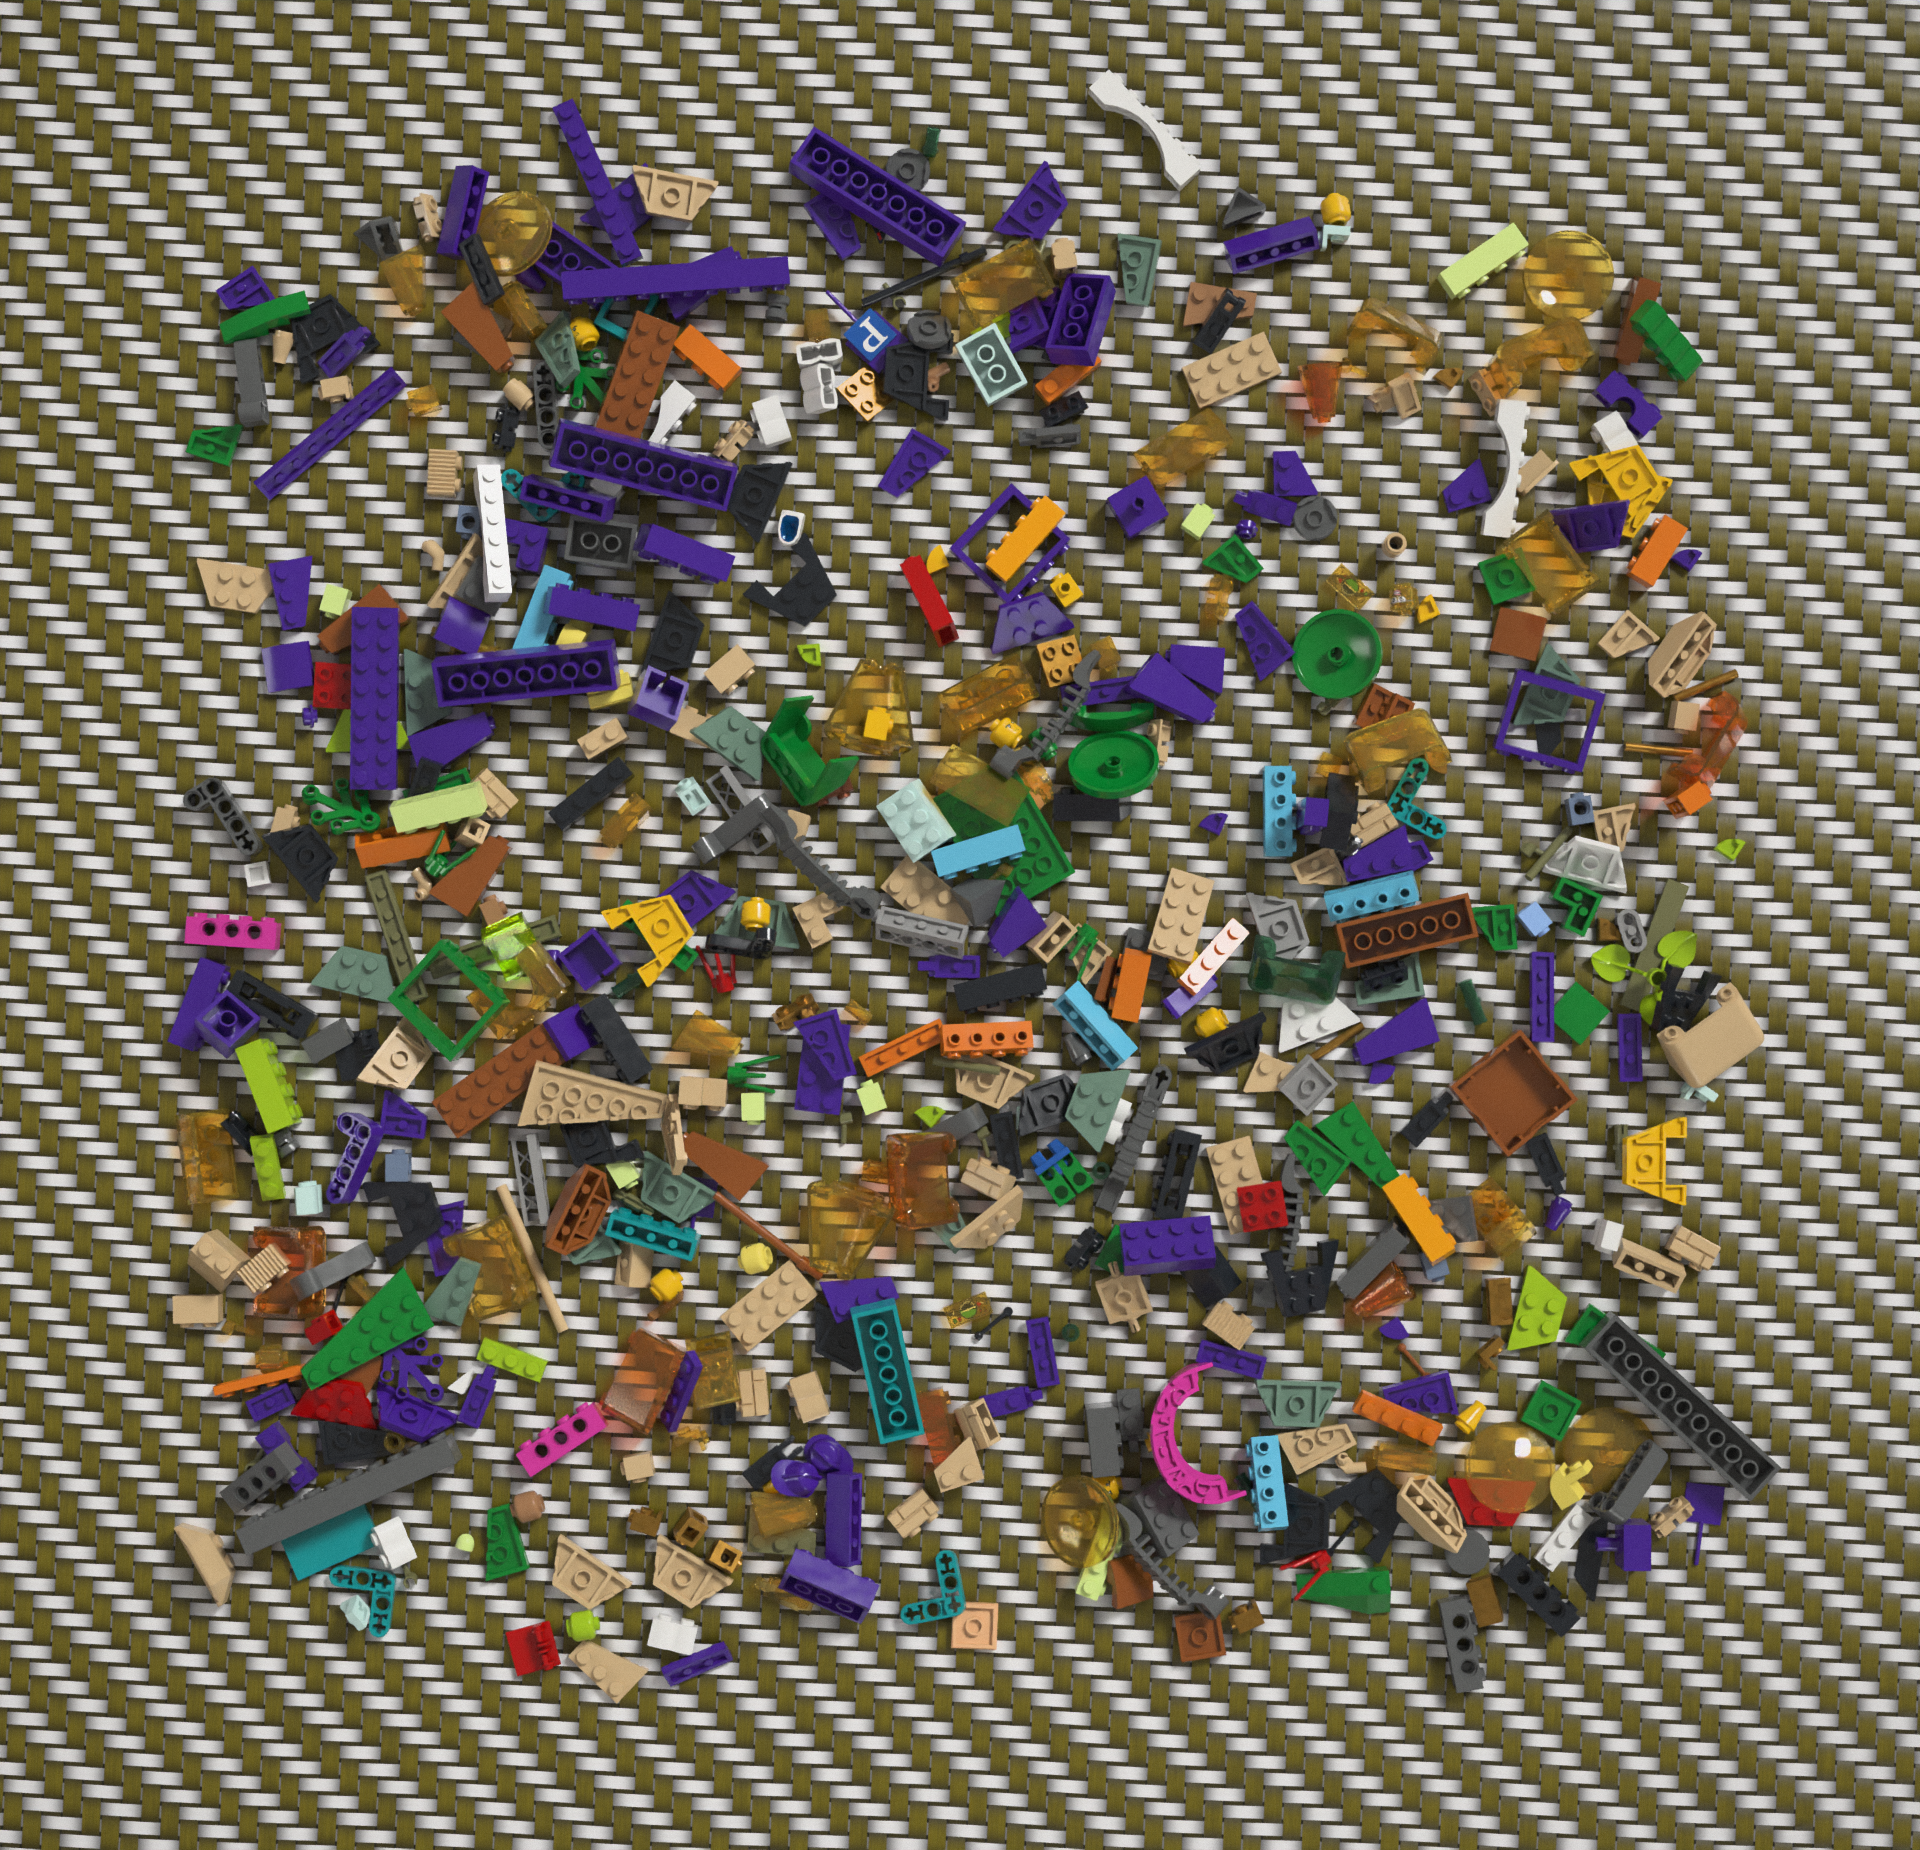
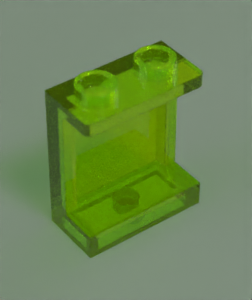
M522 911L481 929L482 941L492 952L502 970L505 982L517 980L522 975L531 971H537L547 964L545 953Z

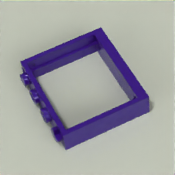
M1012 483L949 548V551L1004 604L1022 598L1024 596L1022 591L1026 587L1031 589L1039 580L1037 576L1042 571L1046 573L1054 565L1052 560L1058 554L1062 556L1070 548L1068 545L1070 538L1056 526L1052 533L1060 541L1009 594L998 586L963 552L965 547L1013 497L1030 512L1032 511L1030 508L1032 502Z
M1515 668L1492 746L1497 749L1496 753L1510 756V753L1519 755L1518 759L1531 762L1532 759L1541 761L1540 765L1553 768L1554 765L1562 767V771L1575 774V771L1582 772L1606 694L1603 691ZM1522 681L1595 701L1576 762L1504 743Z

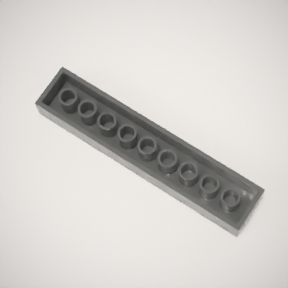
M1609 1311L1579 1343L1584 1350L1749 1501H1752L1781 1469L1774 1460L1616 1314Z
M445 1431L429 1439L427 1444L419 1442L412 1445L407 1453H404L403 1450L390 1455L386 1462L380 1459L371 1463L364 1472L360 1468L345 1476L343 1481L340 1477L324 1486L325 1489L323 1490L319 1486L304 1494L302 1499L300 1496H296L282 1504V1508L276 1505L267 1509L261 1514L262 1517L256 1514L245 1519V1521L240 1523L241 1527L236 1530L237 1536L246 1556L454 1465L463 1456L453 1433L446 1435Z

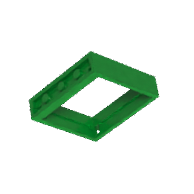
M443 939L437 942L387 999L452 1062L459 1060L507 1007L510 1001L503 993L504 990L496 987L491 982V977L484 971H480L475 966V961L459 950L458 944H454L449 939ZM442 952L494 1003L457 1045L405 995L407 990Z

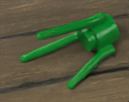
M441 830L430 855L424 861L426 863L425 869L434 877L438 878L440 875L445 877L451 869L475 853L476 848H472L447 866L448 860L446 857L451 851L435 856L445 834V830ZM453 840L450 843V850L455 847L456 841Z
M1086 923L1082 927L1078 926L1076 928L1078 931L1059 950L1060 952L1077 936L1076 940L1079 942L1068 957L1069 960H1072L1082 945L1087 947L1090 944L1077 975V981L1081 980L1093 948L1098 942L1096 937L1099 932Z
M777 1054L747 1062L735 1063V1066H729L728 1084H735V1088H747L774 1094V1089L743 1083L747 1082L748 1078L766 1077L764 1073H748L747 1068L743 1067L779 1059L781 1056Z

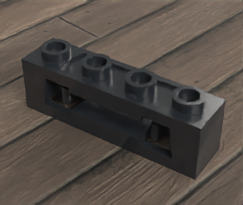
M237 970L226 990L231 992L259 1017L262 1015L268 1018V1024L278 1029L280 1026L287 1029L286 1034L296 1040L299 1037L307 1038L320 1016L318 1013L244 970ZM250 983L253 986L257 987V989L252 988L247 984ZM257 991L287 1009H294L303 1015L300 1016L296 1012L291 1011L288 1017H285L258 1000L249 999L243 994L245 993L247 996L253 997ZM286 1019H289V1020L295 1022L296 1024L294 1025V1024L288 1022Z
M1174 1128L1173 1133L1169 1132L1166 1145L1170 1146L1168 1155L1164 1154L1161 1167L1165 1169L1163 1177H1158L1156 1185L1159 1194L1157 1199L1153 1198L1151 1205L1154 1217L1164 1220L1183 1217L1201 1143V1134ZM1179 1143L1181 1144L1178 1152L1180 1155L1187 1156L1189 1145H1192L1189 1159H1185L1177 1192L1180 1197L1176 1210L1174 1207L1177 1198L1168 1195L1167 1204H1163L1166 1192L1169 1193L1177 1161L1175 1154Z

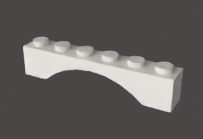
M1108 70L1089 87L1088 94L1103 110L1125 115L1138 122L1147 130L1160 151L1164 176L1178 191H1181L1199 174V161L1192 154L1189 156L1183 150L1185 147L1179 139H1173L1168 134L1170 131L1163 122L1158 123L1154 119V113L1148 106L1145 105L1143 107L1138 101L1139 97L1132 89L1127 90L1123 85L1124 81L1117 73L1113 74Z
M676 380L673 381L661 396L659 419L648 441L666 445L668 442L666 437L671 431L675 433L683 423L680 421L685 414L689 416L697 406L695 404L696 397ZM596 478L589 484L597 492L617 497L616 502L626 493L623 490L626 486Z
M1497 399L1494 422L1500 430L1505 443L1507 455L1506 473L1499 493L1483 511L1481 535L1510 538L1511 533L1515 532L1516 520L1512 519L1513 511H1517L1519 501L1515 495L1516 488H1520L1521 475L1518 474L1519 465L1522 466L1524 461V452H1521L1522 443H1525L1527 438V429H1524L1525 420L1529 419L1530 407L1527 406V401Z
M477 465L473 474V482L482 530L485 602H508L512 588L500 465Z

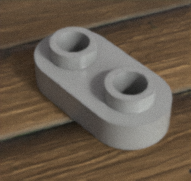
M1632 909L1621 911L1617 917V925L1624 947L1628 952L1638 954L1647 945V938L1639 914ZM1629 917L1633 922L1631 925H1626L1624 919ZM1637 939L1639 941V945L1632 946L1631 940Z

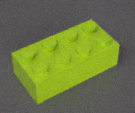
M270 1038L258 1039L236 1048V1054L267 1133L279 1132L301 1123L303 1113L299 1104L295 1105L292 1096H295L292 1085L290 1083L287 1084L284 1077L287 1074L283 1063H279L277 1059L278 1049L275 1042H271Z

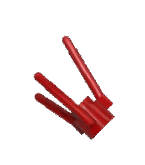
M697 945L696 950L711 980L712 987L716 988L717 993L734 990V983H737L735 976L736 955L730 954V976L729 972L723 973L719 954L716 953L714 955L718 975H715V979L700 946Z
M1325 1549L1314 1551L1309 1555L1279 1567L1282 1571L1291 1567L1296 1568L1309 1562L1314 1570L1319 1569L1294 1597L1295 1601L1322 1574L1329 1571L1327 1565L1331 1563V1559Z

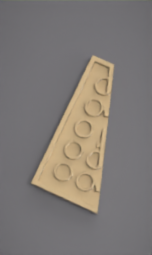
M536 1060L517 1126L662 1118L668 1095Z

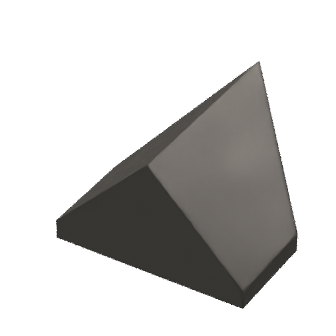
M1237 186L1223 220L1222 229L1225 230L1264 214L1266 210L1265 204Z
M392 216L371 220L353 233L375 252L382 261L404 257L397 223Z
M968 878L950 889L974 928L994 916L1006 880Z

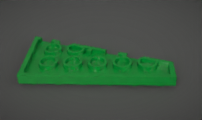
M404 1266L300 1369L311 1390L434 1327V1323Z

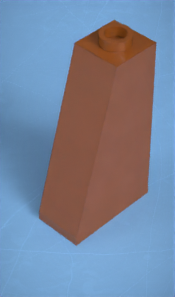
M1634 275L1613 356L1618 358L1617 363L1630 366L1631 362H1638L1644 339L1632 330L1631 327L1633 325L1629 319L1647 299L1656 302L1661 283Z
M473 281L441 313L498 375L502 372L505 374L514 366L515 358L489 306L483 304Z
M380 584L352 606L399 608L400 627L411 622V619ZM352 607L317 635L321 640L318 644L325 653L331 652L336 656L351 649Z
M490 835L482 845L476 848L475 853L458 864L431 888L429 894L463 915L471 917L513 849L508 846L510 841L500 835L496 838Z
M692 1131L690 1134L688 1132L683 1134L684 1150L687 1153V1157L739 1201L742 1200L770 1166L767 1162L696 1131Z

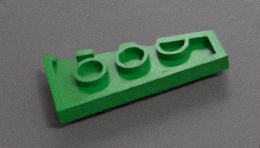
M1353 1101L1314 1125L1381 1190L1384 1185L1400 1176Z

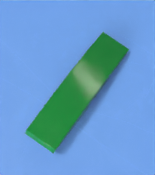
M304 290L259 304L219 325L224 343L227 345L239 340L269 335L268 329L290 324V318L311 314Z

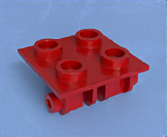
M315 662L313 707L351 710V664Z
M1281 1181L1237 1188L1244 1233L1289 1226Z
M550 1620L506 1632L517 1676L543 1669L547 1671L553 1669L554 1666L561 1665Z

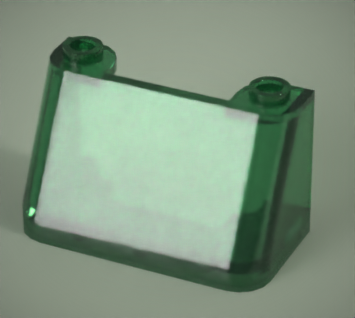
M1256 934L1247 977L1248 986L1252 990L1319 1005H1329L1335 1001L1346 952L1329 950L1323 954L1320 965L1276 957L1275 941L1270 937Z

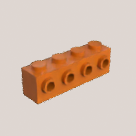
M446 822L439 823V826L431 829L421 827L416 832L405 834V832L397 833L395 826L378 829L373 833L363 832L355 834V850L361 868L376 867L382 864L397 863L402 860L430 855L441 830H445V834L436 854L451 851L450 835Z
M1032 1021L942 1025L939 1029L941 1056H947L948 1059H959L961 1055H970V1058H981L983 1054H992V1057L1006 1056V1053H1014V1056H1025L1034 1048Z

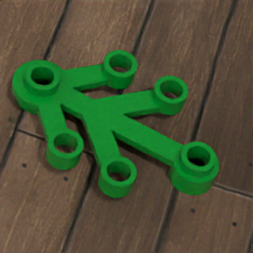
M595 349L592 352L577 351L578 360H588L595 364H601L604 361V354L601 350ZM600 353V360H594V354ZM579 364L581 372L575 377L574 392L570 399L571 407L575 410L583 408L584 384L598 399L601 406L605 394L591 377L605 378L610 381V377L607 374L610 370H614V367L600 369L582 367ZM556 381L555 386L559 392L565 393L569 390L570 384L566 388L560 389L559 382ZM575 399L581 400V404L579 406L573 405V401Z
M339 778L335 782V788L340 794L342 803L321 794L320 790L314 785H307L303 788L302 800L305 804L315 805L320 803L335 810L326 813L321 810H315L311 813V821L314 825L319 826L324 822L332 821L330 824L331 832L335 835L359 828L366 833H373L381 824L380 816L370 809L368 790H355V799L360 803L362 813L353 808L348 791L349 782L345 778ZM350 817L354 820L344 823L340 819Z

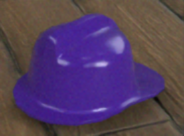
M819 1434L808 1440L804 1450L805 1460L817 1468L822 1478L826 1480L827 1473L835 1471H853L854 1464L851 1455L834 1438L829 1435Z
M788 1459L775 1463L770 1475L774 1488L780 1494L807 1498L812 1495L819 1481L822 1480V1476L819 1475L817 1468L813 1464Z

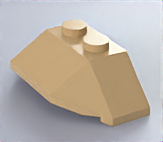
M1701 611L1674 624L1648 661L1649 685L1664 698L1685 690L1711 653L1714 631L1717 624L1705 612Z
M1428 1474L1407 1477L1397 1495V1512L1426 1541L1452 1553H1458L1467 1533L1463 1529L1457 1503Z
M186 1523L179 1524L174 1528L176 1534L205 1582L218 1607L222 1606L228 1600L236 1571L232 1556L226 1554L223 1549L224 1543L222 1538L218 1534L216 1535L214 1531Z

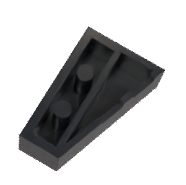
M1328 773L1324 799H1329L1327 827L1322 829L1319 847L1346 851L1352 824L1356 825L1358 818L1359 798L1357 797L1359 786L1355 785L1356 776Z
M1062 787L1053 794L1055 821L1120 822L1132 813L1131 796L1118 799H1103L1090 796L1080 789H1074V787Z

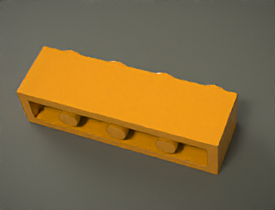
M1046 495L1042 499L1038 497L1030 506L1032 511L1027 516L1023 514L1015 523L1017 528L1013 533L1008 531L1000 540L1002 545L999 549L993 548L985 558L987 560L986 567L1005 584L1065 517L1066 513Z
M1403 1173L1384 1185L1382 1190L1431 1265L1434 1266L1455 1253L1454 1245L1457 1243L1450 1232L1446 1234L1442 1229L1444 1223L1438 1214L1433 1215L1430 1211L1431 1204L1426 1196H1420L1416 1189L1419 1186L1412 1176L1408 1178Z

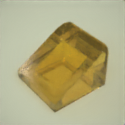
M1324 751L1321 752L1314 774L1328 778L1329 772L1339 773L1343 759Z

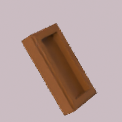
M1110 956L1106 957L1094 997L1095 1000L1104 1003L1109 1001L1114 977L1119 968L1117 967L1118 959Z

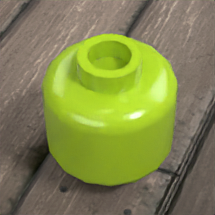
M591 1610L571 1613L569 1619H566L568 1637H572L575 1642L594 1639L596 1637V1630H600L599 1617H594Z

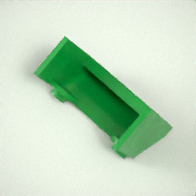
M812 695L784 698L760 743L763 755L801 806L812 805L843 786L859 760L857 756L829 759L825 765L807 739L811 734L812 724L805 714L814 700Z

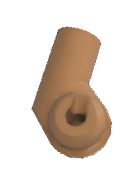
M947 362L928 370V391L936 392L939 388L940 377L951 372Z

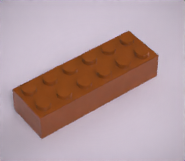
M638 310L634 312L593 427L640 439L677 337L679 326Z
M1468 893L1333 925L1343 969L1479 937Z
M541 1023L434 1099L432 1103L457 1139L462 1138L527 1091L536 1060L557 1066H563L570 1060H564L543 1023Z

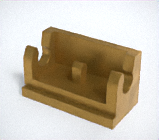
M1511 1278L1485 1279L1488 1324L1491 1326L1513 1324Z
M1488 1573L1469 1579V1582H1466V1586L1479 1628L1503 1622L1504 1614L1492 1574Z

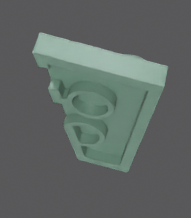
M1118 233L1126 303L1128 305L1149 308L1162 241Z
M1418 951L1402 959L1405 966L1407 965L1408 980L1400 984H1392L1378 991L1365 993L1364 982L1361 980L1355 982L1354 990L1357 1006L1424 997L1425 991Z
M460 1257L424 1303L428 1314L462 1326L482 1264Z

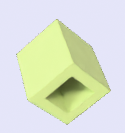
M1197 503L1180 528L1199 541L1215 518V515L1212 514L1213 509L1204 503L1202 505Z
M326 584L319 610L325 612V617L337 620L338 617L348 610L352 592L348 589Z
M871 1079L860 1083L861 1088L857 1089V1093L865 1115L887 1108L878 1082L873 1083Z
M765 1092L741 1093L742 1121H747V1125H760L761 1120H766Z
M633 1162L606 1165L619 1189L625 1186L626 1190L638 1184L636 1179L641 1177Z

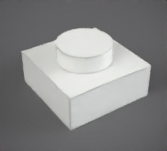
M268 861L244 865L247 886L249 888L272 884Z

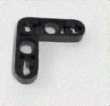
M765 927L758 928L753 940L708 934L706 936L705 948L715 952L766 960L770 957L775 946L777 931Z

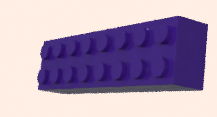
M813 127L790 161L788 173L938 267L942 266L964 233L966 226L964 220L816 127Z
M562 418L559 419L549 458V465L553 468L722 511H727L738 470L736 464Z
M352 607L350 789L398 790L399 608Z
M615 639L436 657L431 663L438 707L617 690L621 684Z

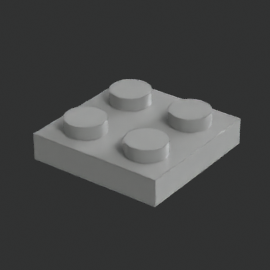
M1307 1054L1276 1087L1303 1114L1308 1116L1338 1083Z

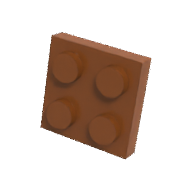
M1201 1611L1174 1616L1181 1662L1226 1655L1220 1614L1215 1620L1207 1618Z

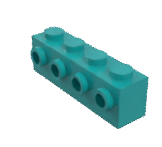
M622 1207L614 1209L611 1213L605 1232L606 1236L688 1261L694 1259L701 1238V1234L696 1233L697 1231L693 1228L684 1227L681 1229L675 1227V1224L670 1221L663 1220L661 1223L653 1220V1217L650 1215L640 1214L638 1216L632 1214L631 1210Z

